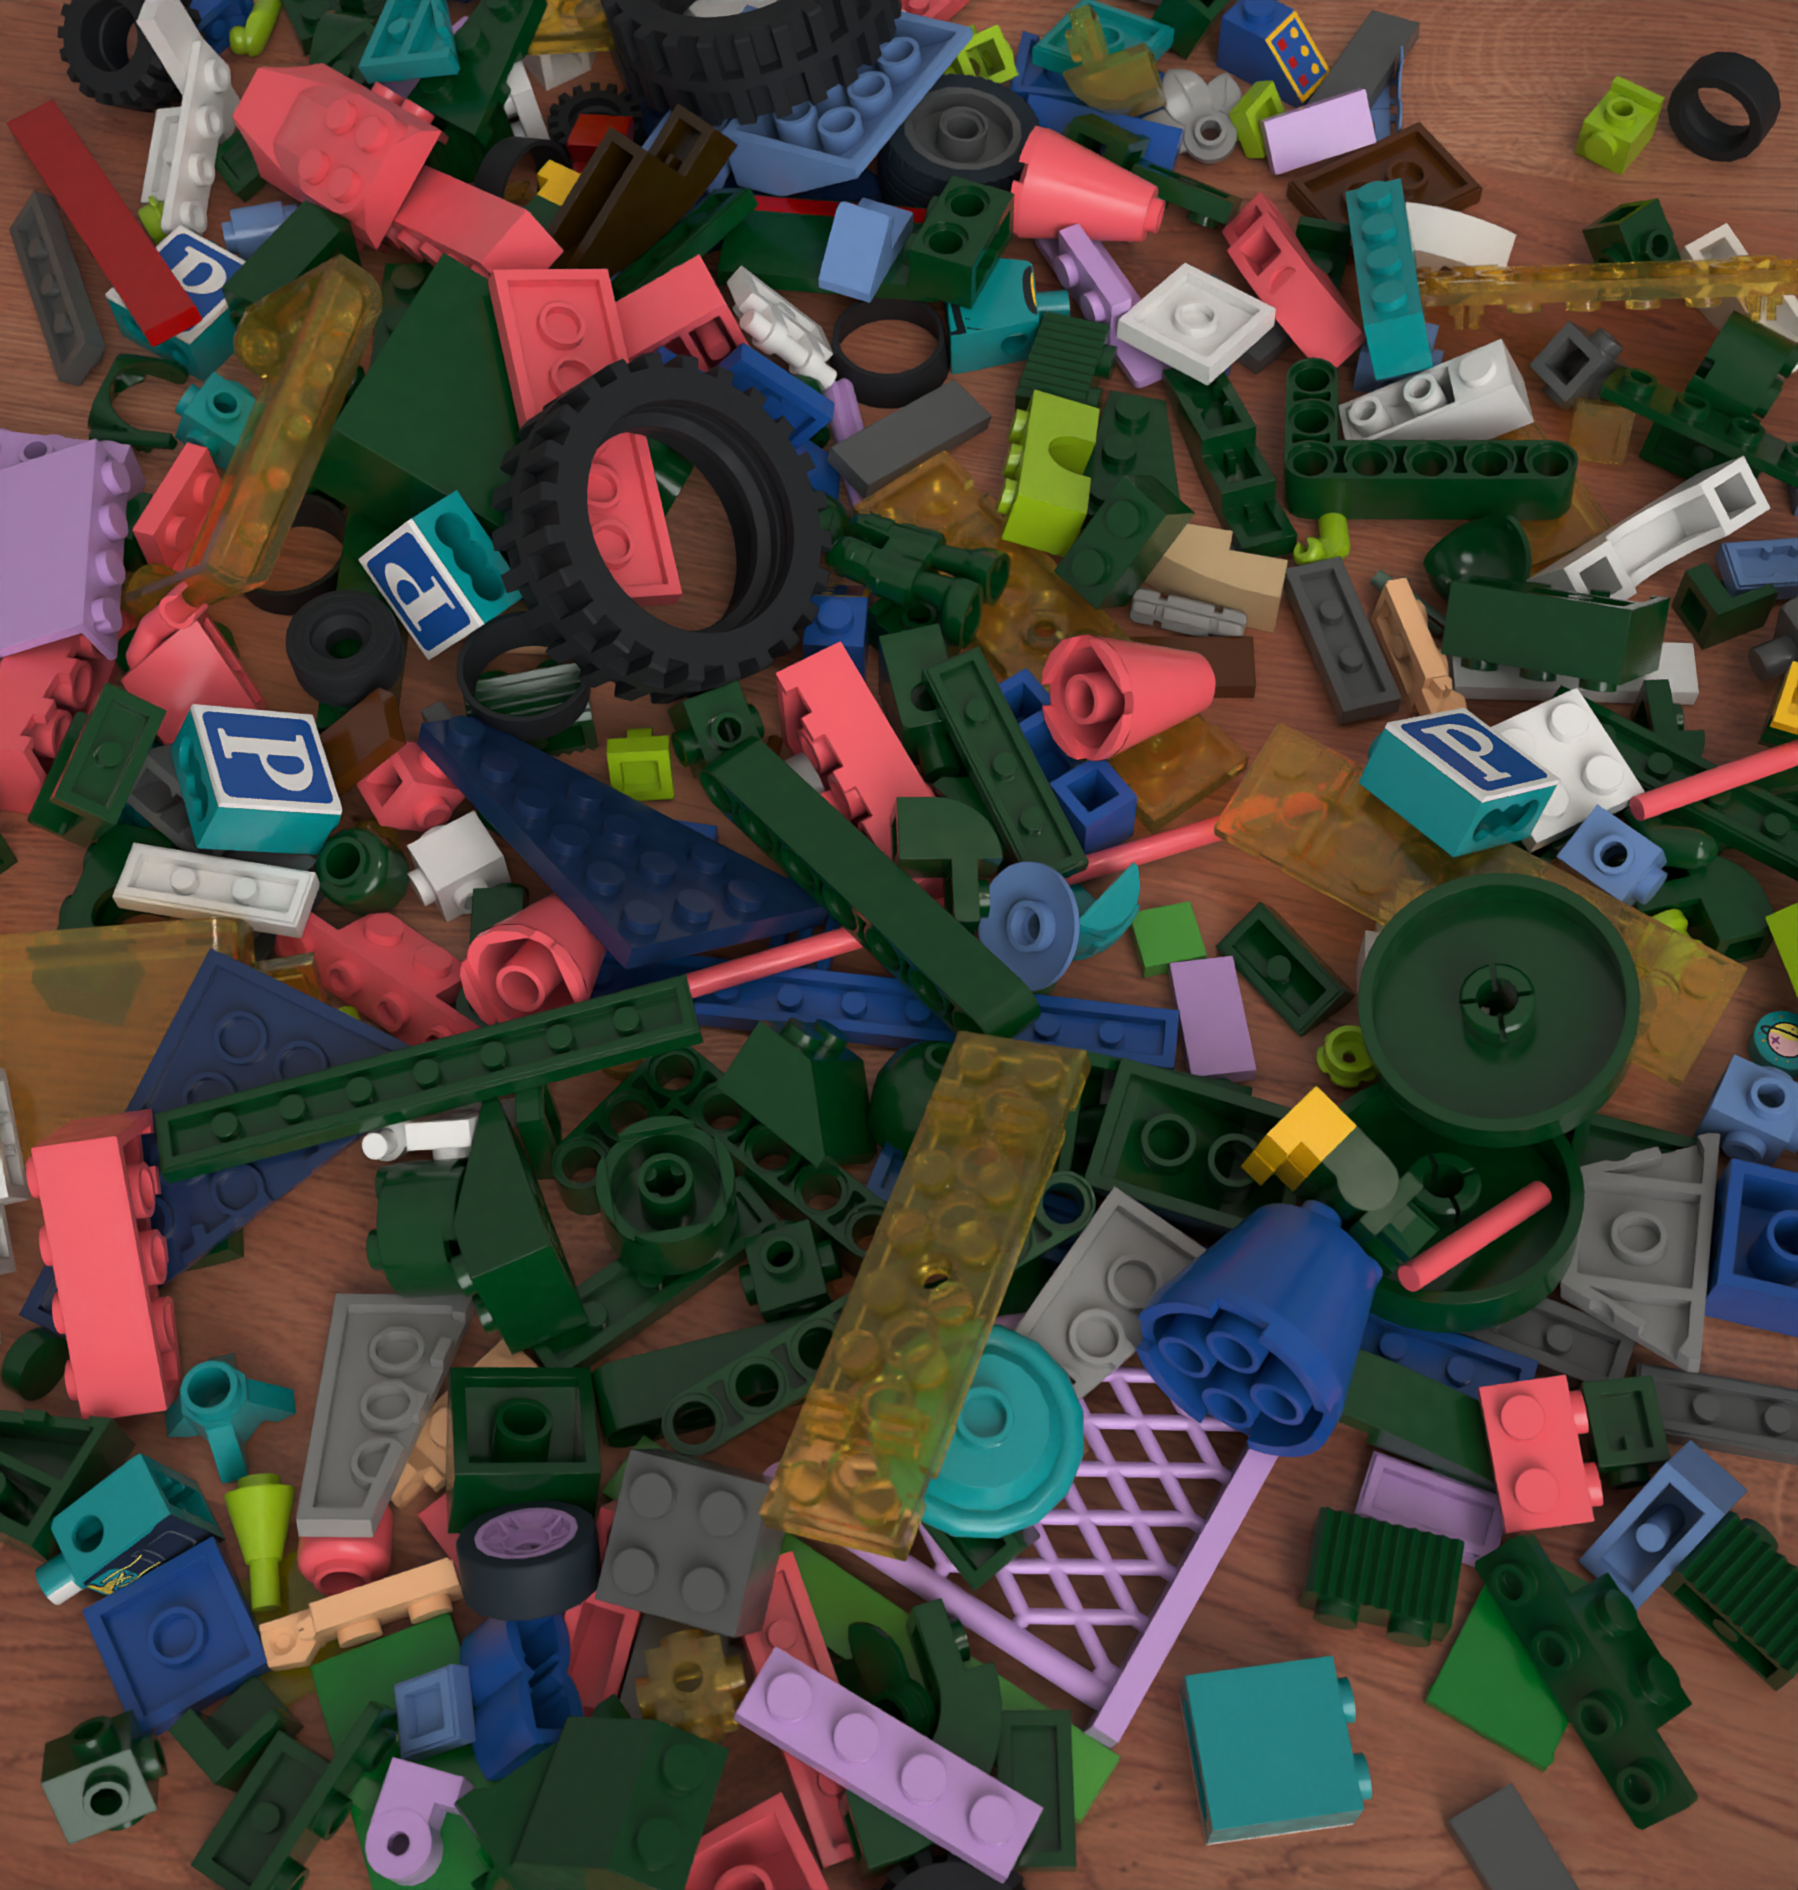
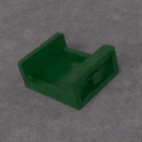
M106 682L100 688L89 715L84 712H78L74 715L29 812L28 822L83 848L117 824L167 711Z

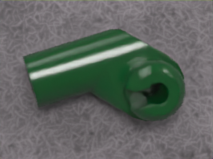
M1630 806L1622 814L1628 826L1663 849L1667 860L1664 866L1698 869L1701 866H1707L1712 863L1717 856V841L1708 832L1695 827L1666 824L1661 815L1638 821L1633 816Z

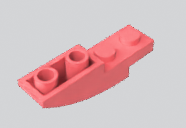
M1259 192L1221 231L1231 246L1227 252L1261 301L1276 308L1275 319L1307 358H1322L1331 362L1337 368L1366 340L1365 330L1327 273L1313 263L1274 202L1262 192Z

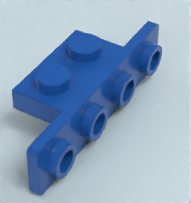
M745 343L740 344L718 365L734 373L731 385L739 391L743 392L754 386L767 397L762 409L773 420L783 415L795 430L787 438L798 455L808 451L816 467L807 472L812 489L824 490L825 493L838 500L841 475L827 462L829 453L808 440L833 420L834 402ZM660 346L653 352L661 354L663 365L678 356L664 346Z

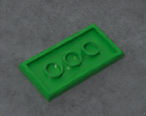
M450 1612L310 1666L334 1754L337 1753L369 1702L374 1701L386 1704L396 1710L395 1684L450 1664L460 1665L459 1659L462 1643L454 1618ZM396 1720L391 1728L396 1733V1739L388 1755L373 1772L369 1773L364 1770L348 1795V1798L353 1800L351 1815L372 1889L475 1890L471 1882L487 1871L476 1854L477 1850L482 1846L463 1817L446 1812L440 1830L444 1846L442 1861L436 1872L425 1882L413 1886L398 1885L375 1872L367 1860L365 1852L366 1836L392 1758L401 1759L398 1721ZM472 1743L421 1761L405 1760L465 1777L476 1789L491 1787L500 1781L487 1780L475 1758Z

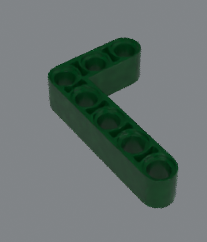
M1311 357L1295 362L1288 369L1286 375L1283 503L1288 512L1298 518L1320 519L1325 514L1338 513L1346 519L1477 520L1491 515L1509 514L1517 520H1551L1565 515L1571 508L1579 459L1576 451L1570 445L1554 440H1338L1339 375L1337 368L1325 359Z
M690 1046L647 1057L559 1143L552 1155L551 1168L561 1199L567 1208L579 1215L591 1216L598 1214L600 1209L596 1194L595 1178L579 1183L571 1180L573 1175L584 1168L597 1169L602 1155L604 1154L605 1156L618 1141L619 1134L617 1132L624 1125L656 1116L683 1117L695 1122L697 1128L707 1132L712 1137L715 1134L725 1144L732 1158L735 1178L743 1174L767 1206L781 1218L797 1222L809 1219L821 1241L831 1238L841 1267L856 1279L866 1283L904 1260L903 1226L900 1217L893 1208L842 1167L829 1166L817 1168L719 1089L717 1085L725 1073ZM681 1077L691 1080L687 1086L681 1089L670 1090L663 1087L665 1083L674 1078ZM723 1116H734L740 1119L736 1125L724 1130L715 1129L710 1126L713 1121ZM771 1155H782L789 1159L781 1168L773 1170L764 1169L758 1165L761 1160ZM822 1194L831 1195L839 1200L835 1206L827 1210H815L807 1205L812 1198ZM869 1235H880L890 1242L884 1249L876 1252L865 1251L857 1246L861 1239Z

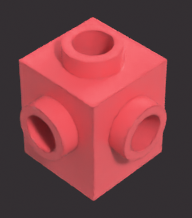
M406 741L407 744L356 785L380 826L393 827L398 830L426 832L433 827L444 825L465 796L417 743Z

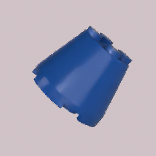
M1308 1200L1304 1202L1302 1207L1278 1203L1264 1205L1240 1222L1153 1294L1137 1317L1141 1320L1143 1336L1142 1341L1136 1348L1145 1369L1160 1389L1177 1406L1200 1424L1208 1413L1226 1425L1250 1435L1247 1441L1251 1450L1282 1457H1299L1312 1454L1326 1443L1342 1417L1376 1286L1383 1276L1382 1268L1341 1228L1342 1222L1339 1215L1326 1204L1316 1200Z

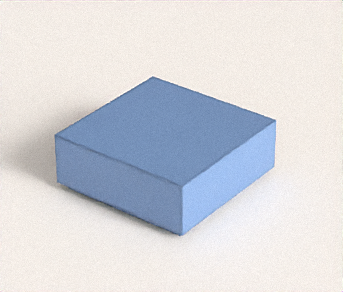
M450 1664L394 1685L401 1759L421 1761L476 1741L468 1666Z

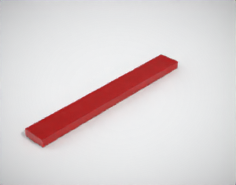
M52 99L7 122L6 124L151 346H157L200 323L203 319L195 304L54 100Z

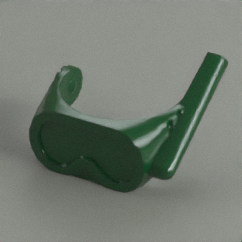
M124 353L118 354L93 401L87 424L91 430L88 436L89 440L97 439L99 442L104 440L115 441L120 444L131 445L136 451H145V453H150L152 449L174 450L178 442L172 433L134 428L116 414L111 403L124 390L143 383L147 374L175 384H184L189 377L188 370L184 366L178 365V362H171L169 359Z

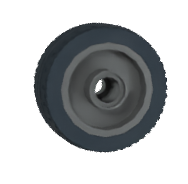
M942 74L878 152V183L884 203L894 206L928 208L932 197L942 194L952 176L1011 192L1013 180L1020 182L1025 166L1024 163L1019 162L1024 145L1034 127L1040 126L1033 109L1031 110L1030 105L1022 97H1019L1015 91H1011L1010 88L1004 87L998 82L996 83L993 80L973 75Z

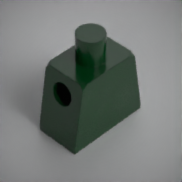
M939 623L879 636L878 692L886 718L913 764H920L924 781L930 784L935 783L941 777H956L960 772L955 755L957 749L921 679L922 669L948 659Z

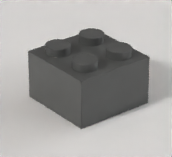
M661 1448L630 1449L595 1599L734 1638L762 1631L796 1483Z

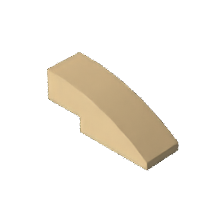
M1187 523L1144 582L1166 596L1173 594L1215 604V611L1223 612L1224 607L1243 611L1247 614L1246 627L1274 633L1288 560L1230 550L1233 531Z

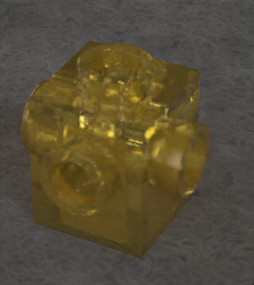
M700 1629L679 1631L663 1637L660 1640V1648L644 1651L648 1675L635 1678L642 1719L660 1720L713 1743L724 1740V1733L740 1730V1724L734 1718L737 1712L735 1703L742 1702L748 1693L740 1654L726 1657L720 1634L705 1637V1632ZM703 1676L702 1684L693 1692H682L675 1687L676 1682Z

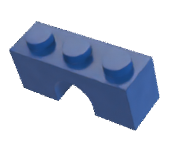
M1027 668L999 683L998 685L1085 855L1117 846L1131 838L1134 832L1137 795L1106 760H1087L1083 763L1080 759L1076 760L1067 756L1056 744L1044 720L1042 708L1043 705L1051 704L1050 694Z

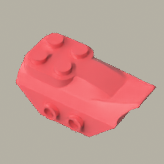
M324 63L302 67L264 66L258 68L232 116L235 125L251 150L260 177L301 203L306 200L349 220L357 250L360 252L365 244L379 252L387 253L390 247L384 244L382 240L436 141H439L446 145L449 137L443 131L431 125L435 116L407 98L404 99L378 82H375L372 89L369 90Z

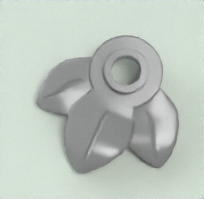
M1170 69L1165 73L1162 83V103L1165 109L1149 114L1142 119L1182 128L1185 132L1179 154L1188 152L1192 158L1201 163L1214 164L1226 159L1235 148L1237 129L1233 126L1228 113L1242 98L1241 91L1228 73L1218 75L1207 85L1199 75L1190 70ZM1205 129H1215L1219 132L1220 136L1215 140L1209 141L1201 136V132Z

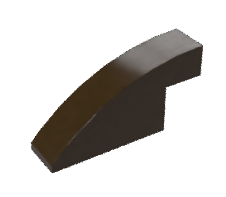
M680 104L676 105L649 151H646L610 126L546 230L564 250L548 269H608L609 277L611 278L659 241L692 208L717 177L738 145Z

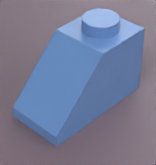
M1690 1440L1665 1463L1578 1561L1596 1578L1609 1572L1619 1590L1631 1600L1637 1611L1748 1490Z

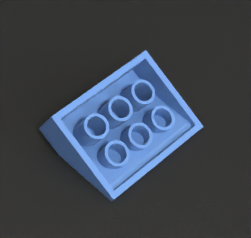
M901 11L900 18L894 19L897 31L890 43L879 42L882 53L880 58L872 66L862 64L857 69L859 78L848 87L844 88L838 84L826 91L828 95L827 100L815 106L810 101H806L791 107L792 115L777 119L776 112L757 116L756 124L740 125L738 118H733L721 133L738 145L728 159L737 186L784 197L857 179L972 39V28Z

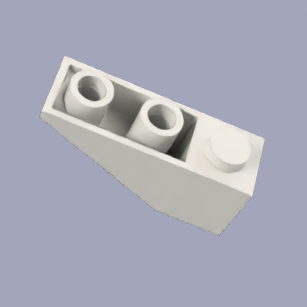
M1502 339L1338 406L1345 440H1490L1534 422L1523 377Z

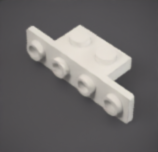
M205 40L192 42L182 105L179 107L157 109L140 203L143 206L149 204L148 197L152 195L161 202L165 201L161 229L167 236L181 225L203 237V232L207 227L206 213L211 185L215 179L214 166L219 137L223 132L222 118L227 91L231 84L229 66Z

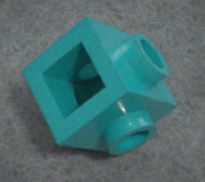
M213 371L201 388L192 384L180 399L175 409V413L181 416L175 438L181 441L184 446L189 442L207 447L213 462L235 476L264 436L273 410L256 400L253 394L242 384L233 380H226Z

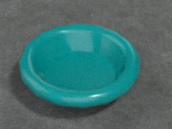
M957 1322L918 1336L887 1364L870 1402L869 1447L884 1486L915 1519L954 1537L998 1539L1038 1524L1068 1495L1084 1456V1412L1068 1373L1037 1341L1000 1324Z

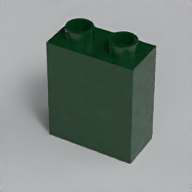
M442 254L332 426L311 481L312 486L391 532H394L408 520L457 490L493 542L492 532L504 525V512L492 509L493 491L511 479V475L503 472L499 467L505 453L521 443L522 440L517 436V432L520 429L488 287V279L449 255ZM646 436L664 516H666L687 481L694 465L670 446ZM499 551L511 568L507 551Z

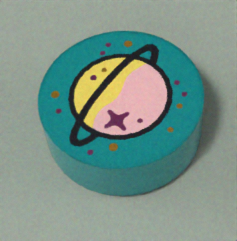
M1775 1011L1759 1020L1748 1040V1052L1753 1063L1760 1066L1778 1068L1790 1075L1792 1079L1798 1077V1014L1789 1011Z

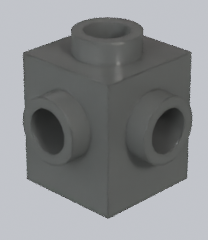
M1570 321L1564 325L1529 365L1547 383L1543 390L1556 404L1567 411L1572 406H1575L1590 413H1594L1598 408L1604 407L1611 402L1598 395L1602 383L1618 367L1630 368L1618 356L1624 350V347L1609 332L1600 326L1592 332Z

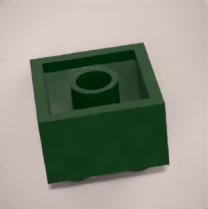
M792 1017L788 1021L760 1020L717 1087L817 1168L870 1163L877 1153L876 1142L867 1124L870 1101L864 1060L846 1047L850 1041L848 1036L836 1026L822 1019H816L815 1022H802Z
M449 1367L445 1473L448 1533H461L463 1528L477 1517L499 1507L533 1501L554 1500L577 1505L590 1513L594 1519L602 1471L590 1367Z
M568 1716L562 1726L511 1867L567 1890H684L730 1749L660 1720Z

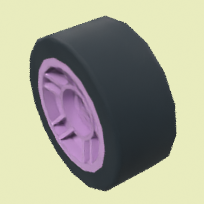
M550 1500L502 1506L480 1515L463 1528L456 1541L461 1589L465 1604L481 1616L502 1621H530L554 1616L580 1605L597 1590L602 1570L597 1527L592 1515L577 1505Z

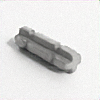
M1143 587L1135 592L1132 599L1130 619L1137 623L1153 626L1154 621L1162 622V629L1196 637H1208L1209 634L1217 635V637L1244 636L1247 614L1240 610L1224 607L1223 612L1215 611V604L1169 594L1168 599L1160 598V591Z

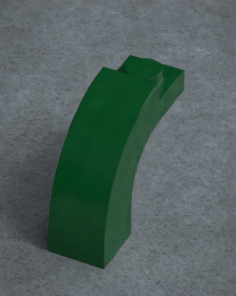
M942 1598L913 1606L905 1626L926 1691L936 1711L937 1727L932 1741L989 1775L995 1762L1002 1726V1698L995 1664L990 1662L965 1670L963 1663L970 1661V1648L967 1636L958 1617L948 1619ZM849 1790L844 1792L838 1806L861 1881L888 1873L898 1864L901 1867L914 1862L915 1854L927 1850L931 1851L938 1845Z

